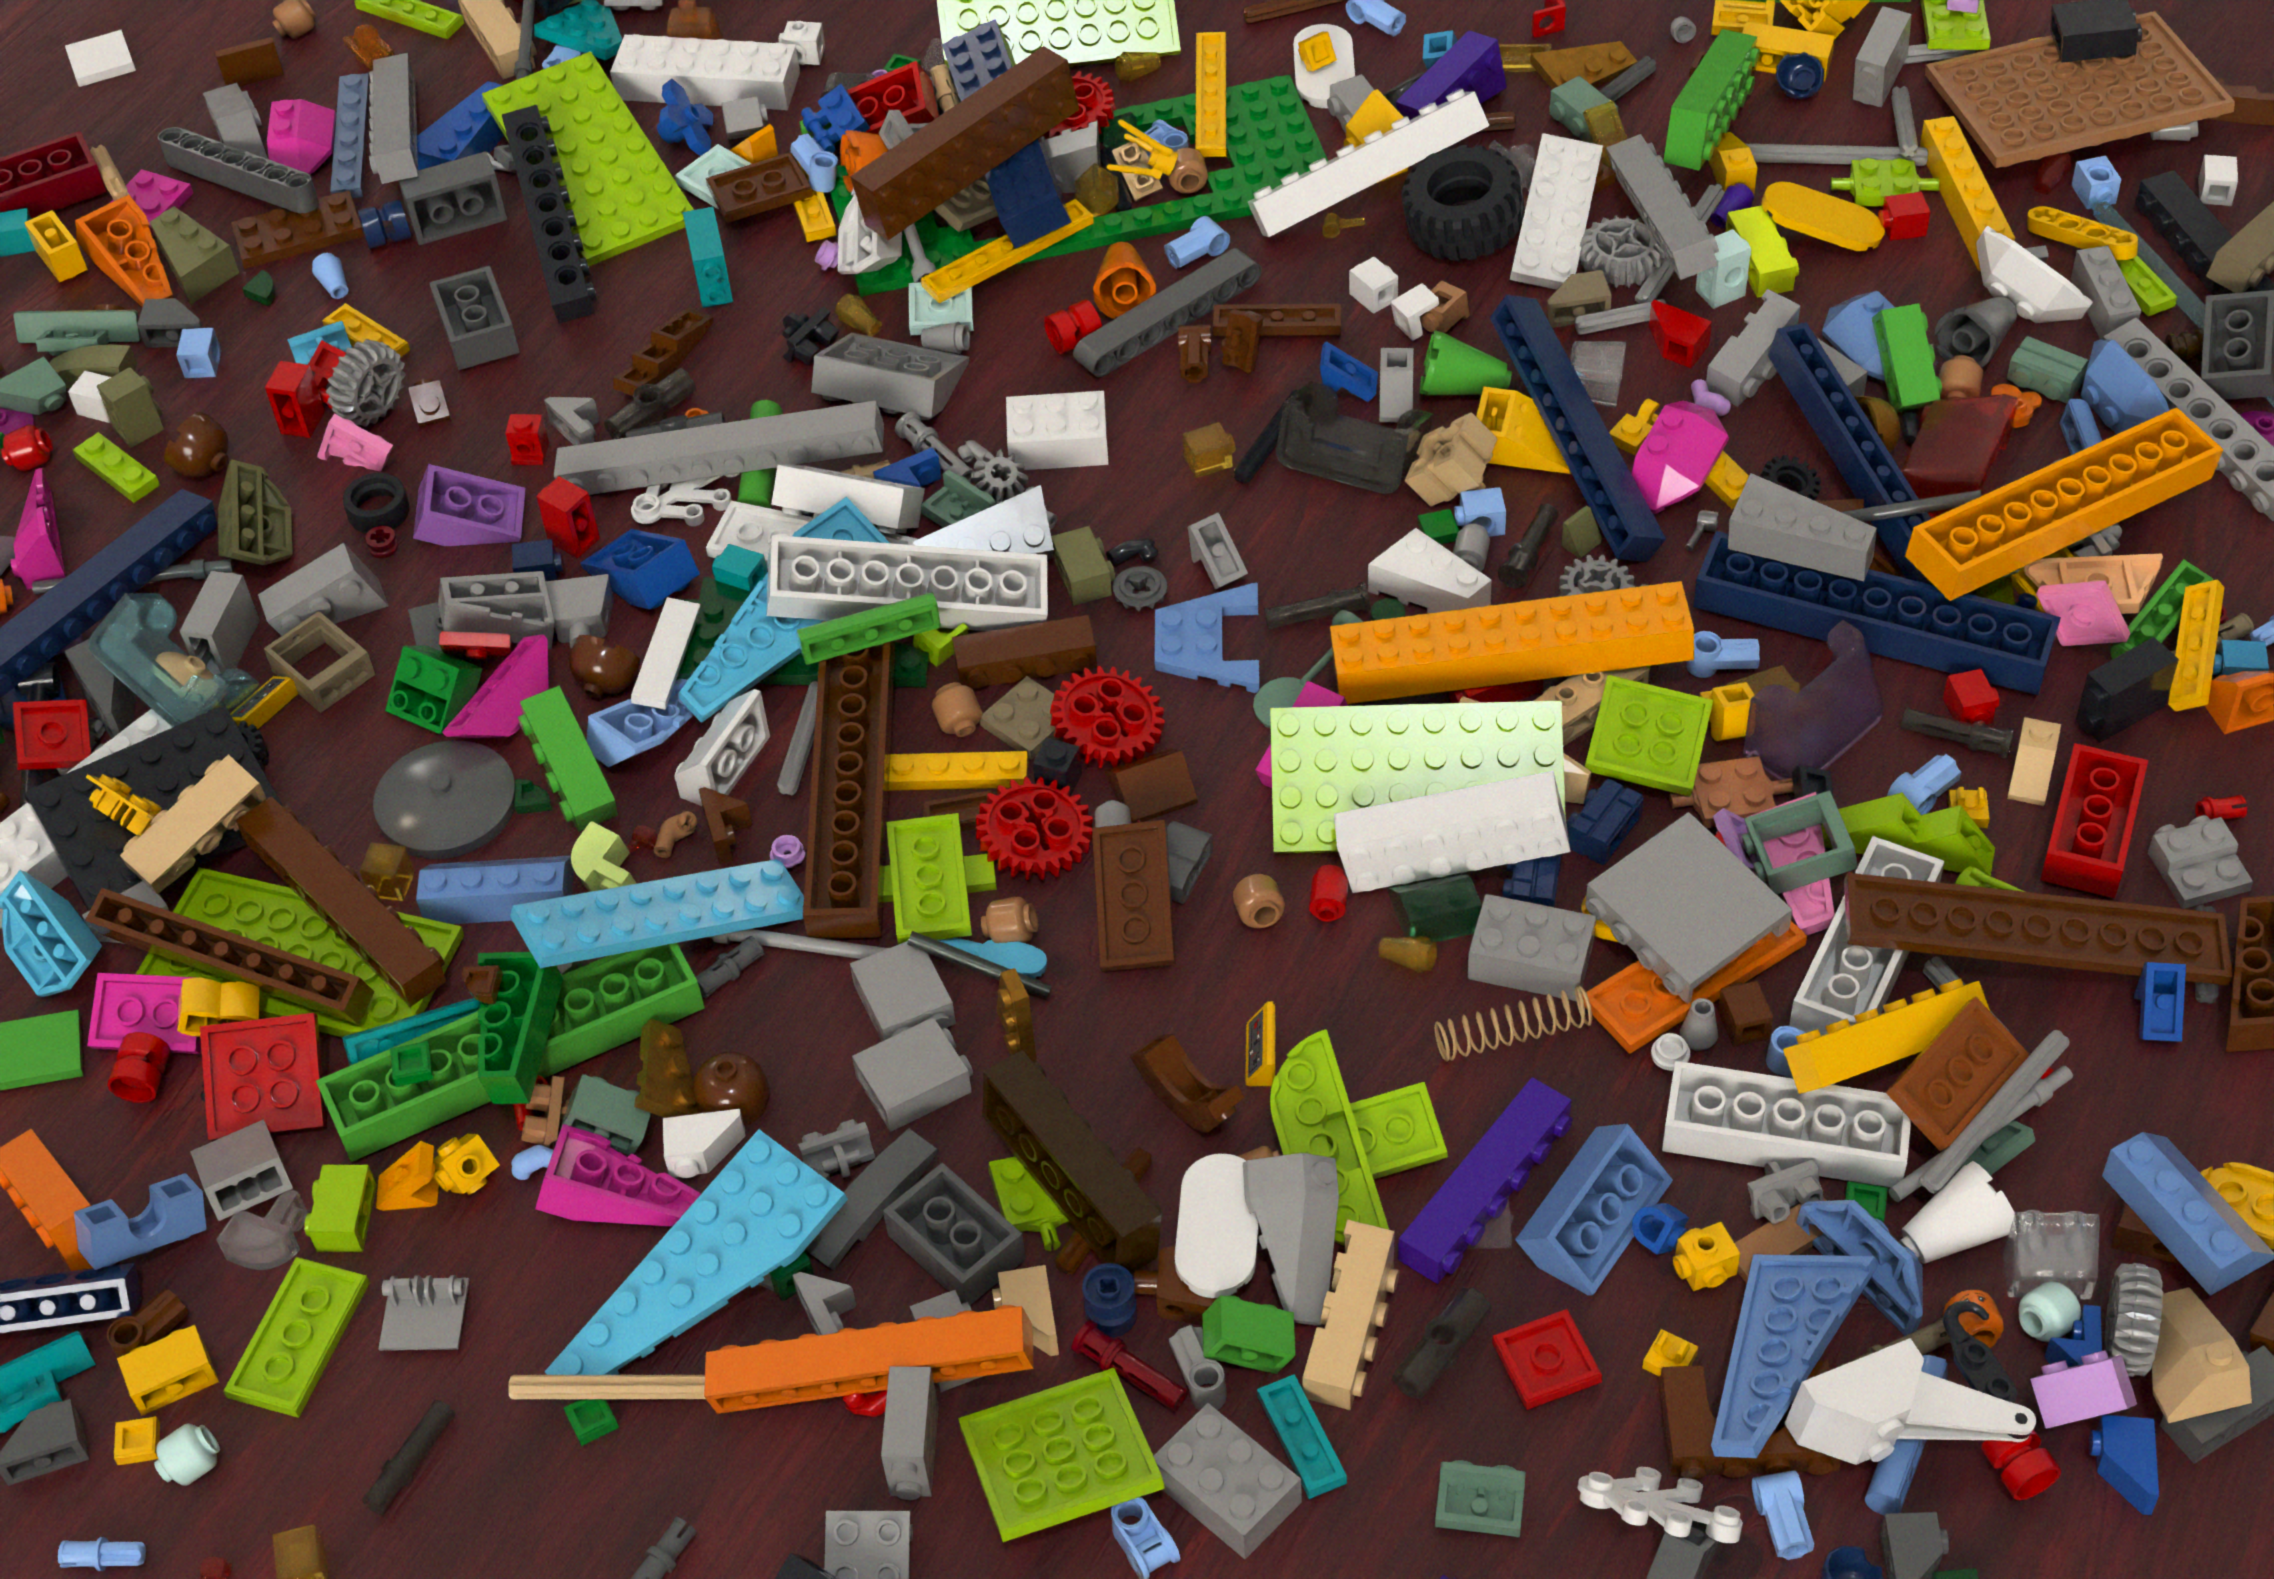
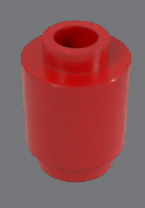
M1324 865L1318 868L1316 874L1312 877L1309 911L1321 921H1334L1344 916L1346 912L1349 881L1342 868L1335 865Z

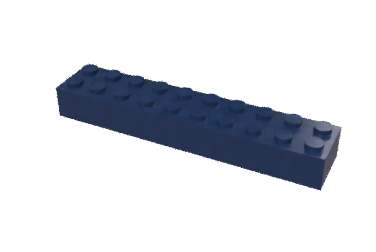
M996 19L982 23L975 29L960 36H955L942 44L960 101H963L1016 65L1010 46ZM1042 136L985 174L1000 222L1015 249L1072 223Z
M1715 532L1696 579L1693 607L1953 674L1982 669L1989 683L2039 695L2055 644L2061 617L1967 593L1949 601L1934 585L1870 569L1865 580L1860 581L1728 549L1729 534Z

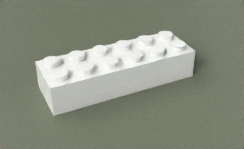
M625 34L610 73L614 88L622 100L666 103L662 97V85L673 79L684 88L690 103L693 105L702 103L708 106H722L723 102L757 96L759 104L765 103L766 109L788 110L800 75L796 44Z
M1553 771L1334 814L1337 849L1352 893L1372 891L1394 885L1408 884L1415 881L1440 878L1457 873L1477 871L1483 868L1514 864L1520 861L1571 852L1566 818Z
M1872 836L1855 873L1940 882L1945 861ZM1845 895L1793 1001L1789 1026L1804 1032L1819 1029L1820 1035L1826 1034V1025L1847 1018L1850 1025L1856 1023L1854 1015L1877 1008L1880 1015L1883 1010L1882 1005L1886 1004L1910 952L1847 944Z
M1675 1061L1662 1151L1765 1167L1766 1163L1776 1161L1782 1170L1813 1159L1818 1165L1819 1176L1892 1187L1904 1178L1908 1158L1911 1120L1883 1092L1829 1085L1799 1094L1792 1078Z

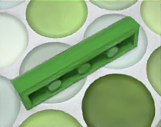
M760 400L752 405L749 419L781 415L783 410L773 401ZM777 467L742 472L737 502L771 509Z
M2183 559L2130 623L2128 629L2131 634L2128 641L2113 644L2110 650L2112 659L2152 637H2155L2162 643L2181 619L2185 587L2212 581L2213 578Z
M933 592L797 629L796 634L805 664L808 665L941 627L937 601Z

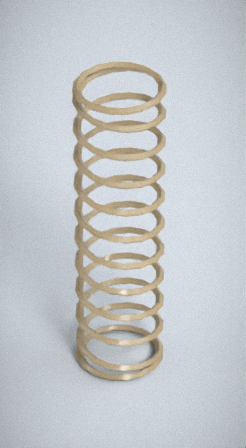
M1580 985L1575 987L1577 1006L1581 1015V1023L1578 1025L1571 1016L1567 994L1564 990L1561 991L1562 1003L1567 1014L1566 1028H1563L1556 1018L1553 998L1551 994H1547V1003L1553 1018V1029L1551 1032L1548 1031L1542 1021L1540 1005L1537 998L1534 997L1532 999L1533 1007L1539 1021L1538 1035H1534L1528 1025L1525 1006L1520 1000L1518 1006L1525 1028L1523 1039L1515 1031L1510 1007L1505 1004V1015L1510 1026V1041L1508 1043L1499 1030L1496 1012L1494 1008H1491L1490 1015L1496 1030L1495 1046H1492L1485 1034L1482 1016L1477 1011L1476 1019L1482 1035L1480 1050L1475 1046L1471 1038L1467 1018L1463 1015L1462 1023L1467 1035V1053H1464L1456 1039L1453 1022L1449 1018L1447 1022L1453 1039L1452 1057H1450L1449 1043L1442 1024L1437 1021L1434 1028L1440 1054L1448 1062L1455 1059L1457 1050L1461 1055L1467 1057L1471 1051V1046L1478 1053H1482L1485 1048V1042L1490 1048L1495 1050L1499 1045V1040L1507 1046H1511L1514 1036L1520 1042H1525L1528 1032L1532 1037L1538 1039L1541 1036L1542 1029L1550 1036L1553 1035L1556 1025L1564 1032L1568 1031L1570 1023L1577 1028H1582L1584 1023L1590 1026L1592 1023V1010L1587 993ZM1583 996H1584V998H1585L1586 1005H1587V1009H1588L1589 1022H1588L1587 1019L1585 1018V1007H1584ZM1438 1026L1441 1030L1444 1039L1445 1048L1443 1046V1043L1438 1032Z

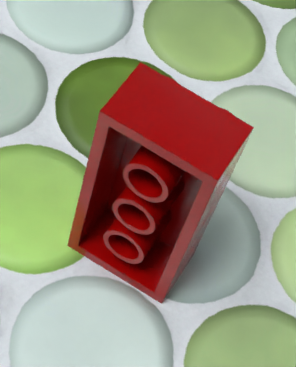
M2074 743L2040 878L2041 881L2111 898L2116 897L2148 760Z

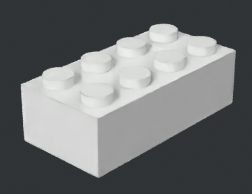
M777 465L771 505L783 507L782 513L797 516H802V514L813 515V519H815L847 497L874 526L877 525L876 528L879 532L896 534V532L906 533L907 528L919 527L921 504L925 488L805 465Z

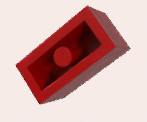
M280 361L265 386L280 433L311 438L325 412L311 367L301 363Z
M558 476L536 496L547 538L553 540L554 546L578 559L600 539L589 492Z

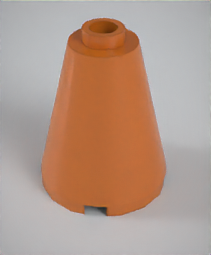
M846 130V134H842L840 162L841 166L846 167L848 175L843 176V181L849 193L853 190L850 176L880 157L883 153L889 151L878 134L855 130Z
M1117 242L1108 248L1094 282V301L1101 312L1110 318L1116 319V317L1121 316L1156 295L1155 279L1131 244Z

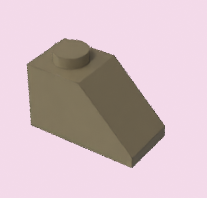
M1597 270L1571 274L1547 300L1546 317L1552 328L1574 325L1577 316L1611 309L1612 295L1603 271Z

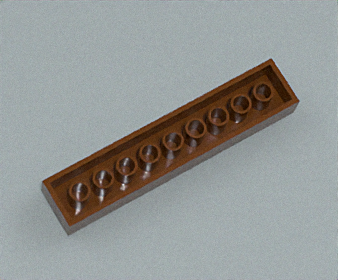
M895 640L819 661L803 919L807 937L820 939L882 937Z

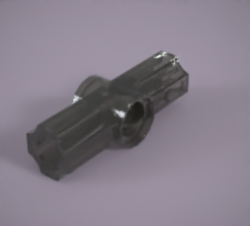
M679 368L656 385L645 384L638 387L633 394L634 400L604 421L605 429L614 440L626 438V431L659 424L660 421L667 418L666 411L696 391L695 382L691 379L688 372Z
M1463 1287L1442 1314L1427 1323L1425 1335L1392 1375L1393 1382L1397 1384L1401 1392L1412 1399H1422L1444 1370L1458 1362L1460 1350L1492 1311V1305L1486 1300L1484 1294L1473 1287ZM1439 1340H1445L1450 1344L1439 1345L1435 1342Z

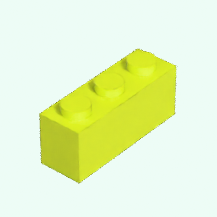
M1762 205L1728 212L1725 232L1733 229L1751 247L1748 281L1756 297H1762L1767 289L1777 294L1793 291L1795 277L1799 275L1798 262L1795 257H1791L1786 239L1779 235L1776 222L1769 216L1768 212L1764 211Z

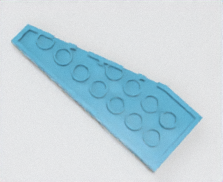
M847 497L792 535L794 537L890 543ZM768 572L762 581L758 582L732 618L729 627L719 636L711 652L704 661H701L679 692V699L701 723L725 707L729 701L739 697L800 654L801 649L796 634L797 629L819 624L822 621H830L766 616Z
M758 1129L544 1372L547 1375L619 1374L618 1369L639 1356L644 1358L655 1351L654 1346L671 1335L677 1337L728 1304L727 1300L749 1285L753 1288L764 1281L763 1277L781 1265L784 1268L795 1261L848 1200L847 1196Z

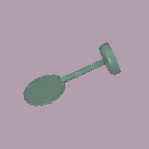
M1341 610L1333 617L1332 626L1363 621L1353 613ZM1332 648L1301 680L1294 677H1281L1269 681L1259 689L1254 697L1253 709L1256 718L1265 727L1271 729L1270 708H1291L1306 682H1311L1333 659Z

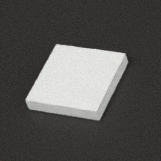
M122 30L65 46L79 87L136 71Z

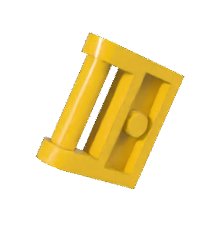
M1715 0L1711 35H1719L1722 29L1742 33L1746 21L1773 25L1775 0H1766V2Z

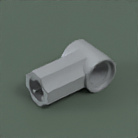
M1189 1325L1178 1329L1177 1333L1169 1338V1344L1188 1386L1191 1403L1198 1410H1201L1207 1403L1216 1410L1220 1409L1227 1398L1224 1370L1216 1360L1203 1357L1202 1327ZM1203 1384H1214L1208 1388L1200 1387Z

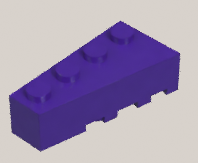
M1469 30L1395 101L1397 111L1403 117L1408 116L1409 120L1420 115L1419 109L1434 102L1439 106L1447 102V95L1459 89H1463L1464 92L1475 91L1481 104L1507 88L1498 39Z

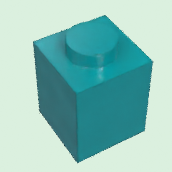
M28 208L0 213V257L35 251L24 222L32 219Z
M728 544L721 555L716 556L714 559L712 573L716 581L752 592L758 582L762 581L767 574L764 554Z

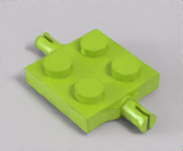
M1871 158L1851 160L1850 178L1831 177L1830 182L1831 191L1849 190L1854 197L1855 204L1860 206H1883L1885 196L1939 190V178H1920L1916 173L1914 160L1902 158L1894 160H1875Z
M1015 1156L990 1161L988 1171L1001 1215L1020 1232H1040L1046 1251H1051V1244L1053 1250L1058 1249L1061 1243L1055 1228L1069 1222L1068 1219Z

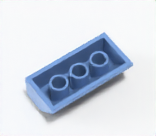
M571 856L430 864L419 871L416 901L422 918L444 923L464 924L512 921L510 914L513 905L572 895L574 869L571 863Z
M1628 1124L1596 1127L1515 1240L1539 1269L1586 1295H1594L1634 1237L1632 1221L1636 1212L1641 1208L1657 1204L1673 1179Z
M2142 1132L2110 1150L2102 1177L2210 1296L2274 1260V1252L2167 1137Z

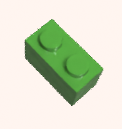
M1220 1295L1202 1314L1204 1358L1277 1374L1295 1357L1294 1312L1281 1310L1270 1304L1260 1305L1244 1301L1236 1296Z

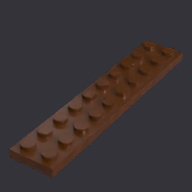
M1847 873L1844 880L1847 944L2136 976L2141 975L2145 962L2186 964L2185 981L2228 985L2233 978L2225 913Z

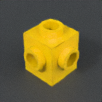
M467 1133L459 1140L456 1137L448 1140L437 1149L439 1155L433 1159L436 1169L433 1176L446 1192L451 1190L452 1193L464 1194L467 1192L470 1195L487 1183L485 1177L499 1167L500 1164L478 1134Z
M1718 1222L1703 1229H1691L1678 1238L1673 1265L1678 1276L1681 1279L1686 1278L1693 1291L1704 1287L1714 1288L1724 1283L1727 1278L1737 1275L1741 1253L1722 1222Z

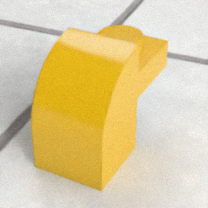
M1747 682L1715 687L1711 691L1700 692V697L1713 700L1709 721L1711 722V736L1715 741L1755 734L1758 726L1759 701Z

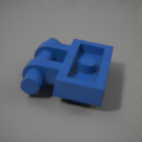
M839 84L817 101L822 108L817 113L813 112L810 107H806L801 111V115L804 118L803 124L807 131L812 132L816 143L824 151L830 153L835 152L833 144L841 140L842 134H846V130L866 132L870 129L854 100L842 84ZM830 122L832 127L824 130L823 127Z

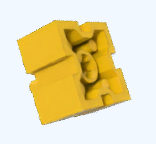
M1870 0L1779 1L1798 18L1797 20L1809 32L1834 35L1836 39L1845 29L1842 23L1848 20L1850 16L1854 19Z

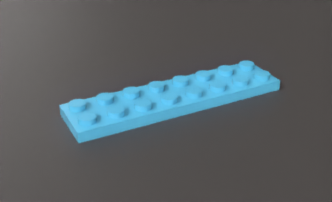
M774 859L513 905L510 917L539 967L545 968L803 919L804 895L783 863Z

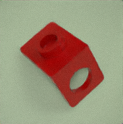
M1545 0V9L1533 12L1532 35L1534 38L1564 30L1566 14L1564 0ZM1549 15L1552 18L1553 22L1545 28L1539 27L1540 21L1544 17Z

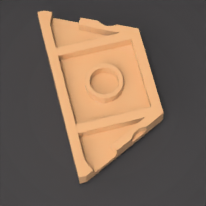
M2162 554L2041 558L2024 566V573L2038 587L2106 580L2121 614L2139 613L2161 568L2163 556Z

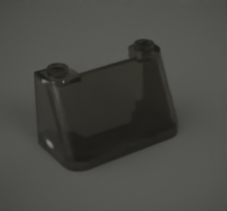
M1313 381L1307 383L1284 401L1276 446V455L1284 466L1382 494L1392 493L1402 485L1412 462L1415 461L1418 455L1416 452L1423 436L1430 432L1433 413L1411 409L1400 416L1397 428L1393 429L1337 414L1338 396L1336 392L1327 385Z

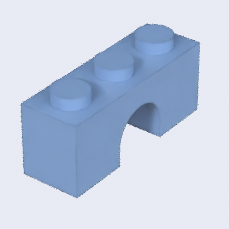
M184 1173L149 1185V1204L140 1215L128 1219L112 1199L75 1211L74 1219L78 1251L93 1269L97 1270L205 1231L206 1220L203 1191Z

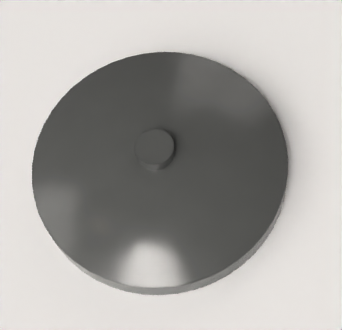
M461 740L432 743L406 754L386 771L375 791L373 800L374 815L382 835L397 850L424 859L458 857L486 845L499 835L509 823L515 811V779L505 759L489 747Z

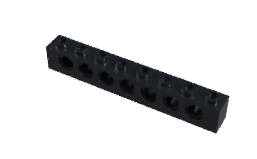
M537 105L501 114L548 293L558 323L595 314L592 301L597 300L592 281L587 283L585 278L591 274L586 258H580L579 252L584 251L579 233L573 234L572 228L578 226L573 210H567L566 205L570 204L571 200L566 185L560 186L559 181L565 180L560 162L554 163L553 160L554 157L558 156V152L553 138H547V134L552 133L547 115H540Z

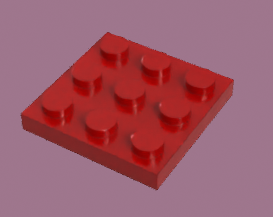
M316 1013L200 1026L208 1140L215 1141L263 1119L270 1134L326 1127L325 1103L316 1083V1080L322 1078L318 1016Z

